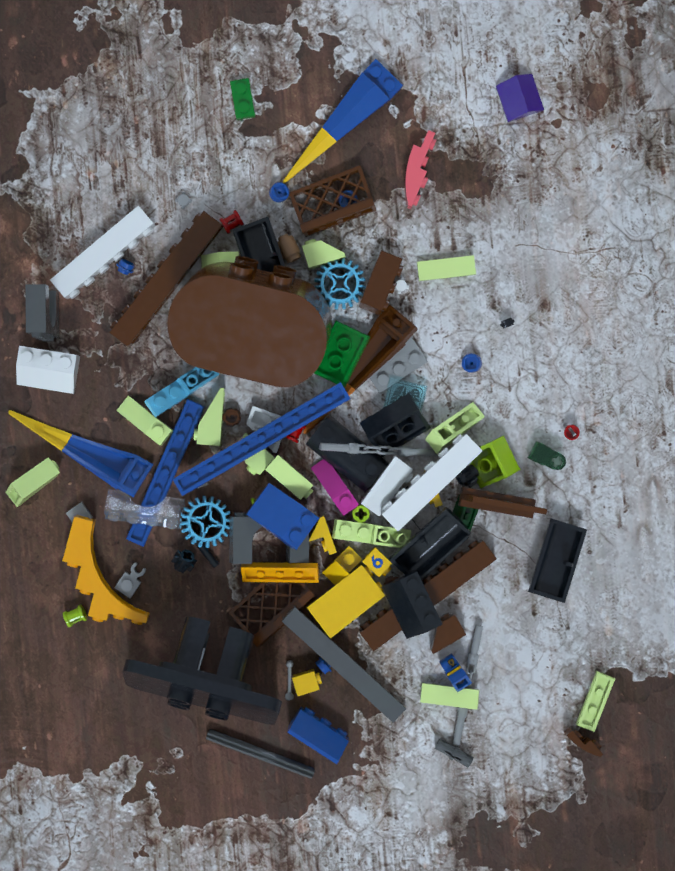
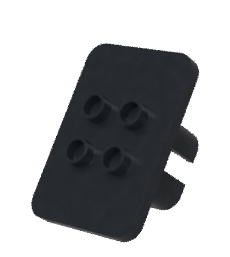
M195 617L185 618L173 663L160 661L159 666L136 660L127 659L125 661L122 671L125 684L140 691L166 697L169 706L182 710H190L191 704L204 707L206 709L205 715L220 720H228L230 714L264 724L275 725L282 701L271 696L252 692L253 687L242 682L254 635L247 631L233 627L229 628L217 674L200 670L210 635L208 629L211 621Z

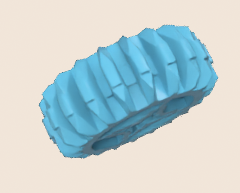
M342 258L341 264H338V260H334V265L328 262V268L321 265L323 273L320 271L316 273L321 279H314V282L320 283V285L314 287L318 290L321 289L320 293L329 301V308L332 303H335V310H338L339 304H342V309L345 310V303L353 307L351 300H354L356 303L359 302L356 295L363 297V293L359 289L363 290L366 288L365 285H360L366 279L359 278L363 271L356 272L359 265L356 264L352 268V260L348 262V265L345 264V258ZM345 269L348 272L343 276H337L332 270ZM352 275L356 281L354 292L347 286V281ZM326 276L333 282V286L328 292L324 288ZM335 279H336V280L339 279V281H340V279H342V280L345 279V281H344V283H343L345 289H344V288H336V289H335L336 284H337L336 281H335ZM337 292H343L349 297L335 299L332 296Z
M202 496V502H200L198 497L195 498L196 505L191 501L188 502L191 509L184 507L183 510L187 512V515H180L181 518L186 519L185 522H180V525H186V528L182 529L181 532L185 533L188 531L189 534L185 536V539L187 540L192 536L191 544H195L198 540V547H202L203 542H205V547L209 548L210 541L213 546H217L216 539L219 542H223L224 540L221 535L225 537L229 535L224 530H229V525H226V522H229V518L226 519L225 516L229 515L230 511L223 512V509L227 506L224 504L219 507L218 505L221 502L219 499L214 504V497L212 496L209 498V502H207L206 496ZM207 506L201 517L192 516L198 507ZM212 508L220 515L221 523L212 518ZM205 516H207L208 521L214 524L207 525L204 528V523L198 520L205 519ZM190 521L199 525V536L192 530ZM210 527L220 528L214 536L205 538Z

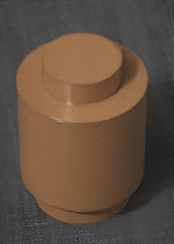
M284 234L278 238L282 257L288 264L301 258V251L293 235Z

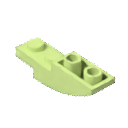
M339 519L334 520L332 533L333 539L401 548L411 536V530L401 528L397 531L394 527Z

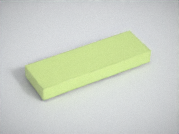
M474 255L417 262L419 281L476 275Z
M596 671L576 725L595 732L615 681L614 677Z
M423 682L420 702L477 710L480 690L464 688L457 692L454 686Z

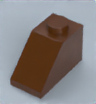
M448 612L440 617L443 625L435 628L430 647L433 654L466 635L454 613L449 614Z

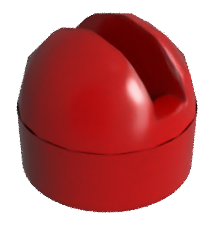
M571 424L565 428L564 435L567 439L575 440L579 437L580 430L576 425ZM570 427L576 433L575 436H573L572 433L569 431Z

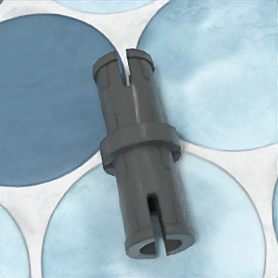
M442 738L438 740L434 748L449 756L450 760L454 759L469 768L474 758L460 750V747L453 746Z

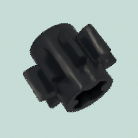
M472 464L467 465L456 476V480L462 487L468 485L471 488L477 484L479 472Z
M184 549L182 552L177 550L171 562L174 563V569L184 573L186 570L191 572L197 560L194 559V553Z

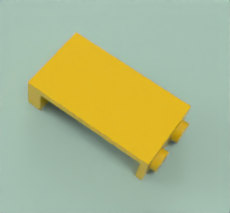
M360 565L351 574L306 607L329 638H332L385 596L381 583L379 581L375 583L371 578L374 574L367 566L363 567Z

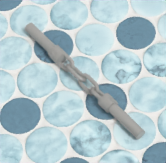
M320 443L319 449L322 451H340L350 454L378 453L381 455L396 454L404 457H409V455L436 457L433 449L410 448L409 446H366L358 443ZM359 447H364L363 451H359ZM381 448L389 449L388 452H381Z
M475 625L471 651L467 659L466 673L470 680L476 671L479 657L478 650L483 626ZM469 664L474 665L473 671L469 669ZM470 684L466 688L472 689V685ZM458 707L453 745L460 746L468 708Z

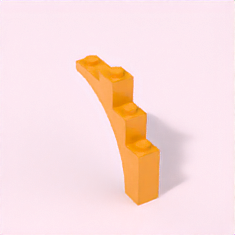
M81 515L74 516L62 561L67 562V566L78 568V566H81L75 589H79L80 593L86 595L94 593L88 616L97 622L107 621L110 614H112L113 618L131 619V622L134 624L142 625L147 623L150 613L136 608L123 600L112 590L100 571L94 552L93 534L96 519Z

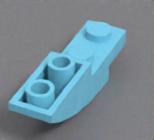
M195 367L144 402L154 417H157L217 377L219 373Z

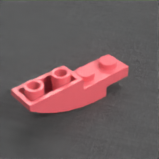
M428 130L422 146L413 145L405 174V199L408 209H411L413 205L417 206L421 197L418 194L420 187L425 188L428 177H425L427 171L421 169V167L425 168L429 159L426 154L429 149L433 150L437 141L434 139L435 133Z

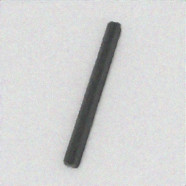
M209 729L206 739L307 778L311 779L314 776L315 769L313 767Z

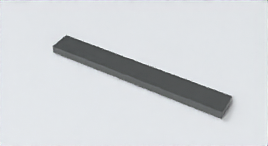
M295 606L282 619V622L393 723L406 710L404 705Z

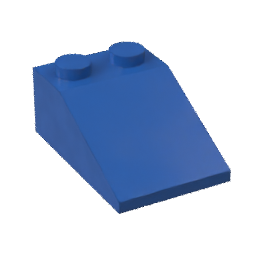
M270 483L267 484L246 513L247 516L295 550L298 549L319 520V517Z

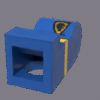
M452 653L439 661L457 692L472 684ZM465 679L462 684H457L458 682Z

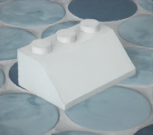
M19 346L16 363L17 385L74 394L80 356Z
M393 456L360 503L380 516L383 512L382 507L391 501L392 498L396 500V494L401 490L402 484H407L411 480L413 469L396 456Z

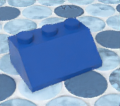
M300 707L288 725L287 733L335 764L339 762L349 742L346 731L339 727L335 729L330 726L332 723L324 717L321 719L316 717L315 712L308 707H305V709Z

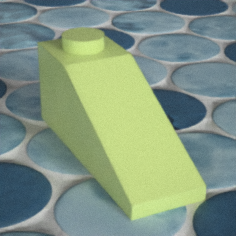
M225 388L219 389L198 424V429H194V440H197V444L221 446Z
M129 395L117 409L121 415L160 446L165 443L173 432V429L157 417H154L151 412Z
M472 402L434 428L425 440L435 453L438 454L444 448L451 445L452 441L459 434L463 435L485 416Z

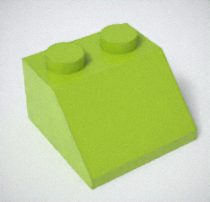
M504 435L479 446L482 452L469 463V465L475 466L479 472L477 483L480 488L505 479L520 470Z

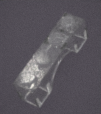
M109 489L104 507L105 519L124 521L131 524L139 523L149 526H162L169 529H181L182 515L185 512V499L165 497L156 506L142 507L135 504L125 492Z

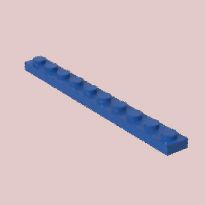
M340 382L175 477L173 481L181 495L184 496L349 401L351 398Z

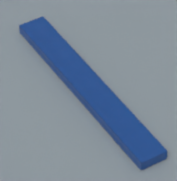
M187 399L128 533L127 540L140 546H145L205 406Z

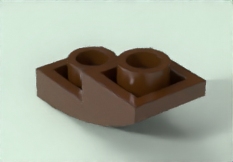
M569 727L564 731L566 736L581 749L595 756L601 757L603 755L600 751L602 747L595 739L591 741L587 736L581 741L583 736L576 729L572 731Z

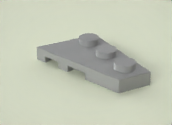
M412 337L409 338L405 343L406 345L370 377L379 393L428 362Z

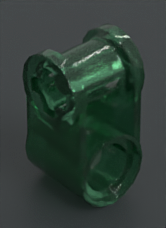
M535 441L527 457L538 464L545 465L554 470H561L566 465V458L561 453ZM559 456L561 464L554 467L552 459Z

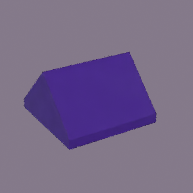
M532 74L516 75L496 85L507 122L544 111Z

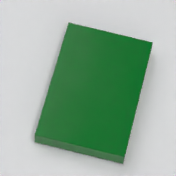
M336 320L331 329L323 360L314 374L336 385L341 382L345 388L371 337Z

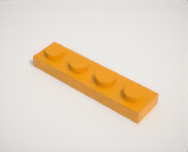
M252 562V564H241L242 582L319 583L318 563Z

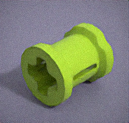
M358 505L352 511L353 518L359 523L365 522L370 515L369 510L364 505ZM360 508H362L363 512H366L363 519H359V516L355 515L356 512H359Z
M81 604L76 609L63 612V618L68 627H72L73 624L82 620H88L86 611Z

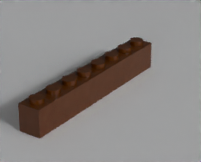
M205 211L202 214L198 213L192 220L194 224L190 229L186 228L180 236L182 238L178 244L175 243L170 248L169 253L171 254L167 259L163 258L157 266L159 268L157 272L150 274L146 279L145 283L147 285L144 289L140 288L133 297L135 298L131 305L127 304L122 311L123 316L120 320L116 319L110 326L112 329L110 333L127 347L131 348L201 255L223 229V225Z
M474 540L468 545V550L464 553L462 551L458 552L452 557L454 559L449 564L443 563L437 568L438 572L433 576L429 574L422 579L434 606L497 559L483 540ZM391 607L388 610L382 609L376 614V619L372 622L368 620L360 626L362 629L359 632L373 652L402 631Z

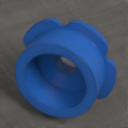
M121 258L119 263H116L119 267L118 271L122 274L128 275L134 272L133 268L135 265L132 262Z
M319 657L315 664L324 674L329 671L331 672V666Z

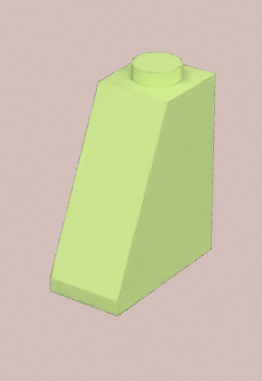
M277 455L265 469L300 500L303 497L307 499L314 491L311 489L313 484L280 455Z
M48 457L10 484L6 494L16 507L20 506L59 475L57 463L53 460L51 461Z

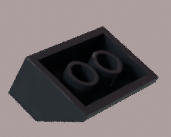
M410 393L400 397L395 402L360 422L368 440L373 446L399 447L431 429ZM381 448V449H382L381 452H388V450H389V449Z
M417 570L381 586L406 639L424 634L443 625Z

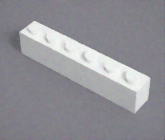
M137 206L51 278L50 281L64 298H75L80 294L79 290L84 285L86 287L91 285L95 281L94 277L99 273H105L110 268L109 264L113 261H119L128 248L131 250L136 247L141 237L149 236L154 231V223Z
M459 434L452 441L454 445L451 448H444L438 454L440 458L435 463L431 461L424 467L425 472L421 476L417 474L410 481L412 485L408 489L402 488L396 494L398 498L393 503L389 501L382 507L383 512L381 515L397 531L406 525L482 452L480 447L467 434L463 436Z

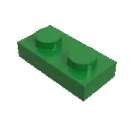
M249 78L230 81L236 120L254 118L255 112Z

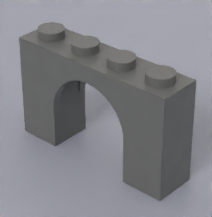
M25 284L26 333L43 342H54V338H59V292L49 290V286L46 284Z
M236 512L235 516H229V563L252 564L253 537L262 527L247 516L246 512ZM309 533L297 550L286 545V562L309 563Z

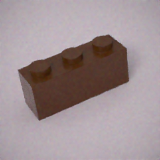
M381 250L359 304L360 308L380 315L382 310H387L390 300H387L388 294H393L397 285L394 279L396 276L400 277L404 267L400 265L402 258Z

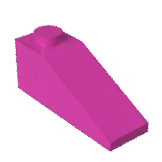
M323 459L311 467L343 516L359 505L336 470Z

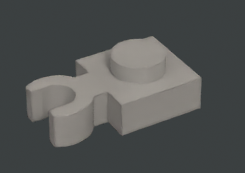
M137 562L131 566V574L125 572L115 586V589L129 598L133 596L141 584V581L137 578L146 572V568H143L141 572L135 570V567L138 565Z

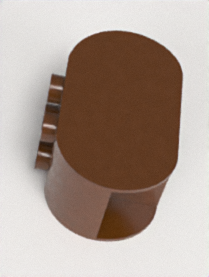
M236 256L234 263L217 262L198 270L177 293L168 314V333L171 344L176 353L185 362L197 368L276 387L296 386L306 381L315 373L323 360L332 329L330 308L326 299L317 288L304 280L295 278L297 273L295 269L274 265L273 272L257 269V260L244 256Z

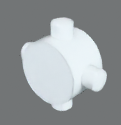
M401 277L396 282L395 289L398 291L397 294H401L405 289H409V285L406 284L404 278Z

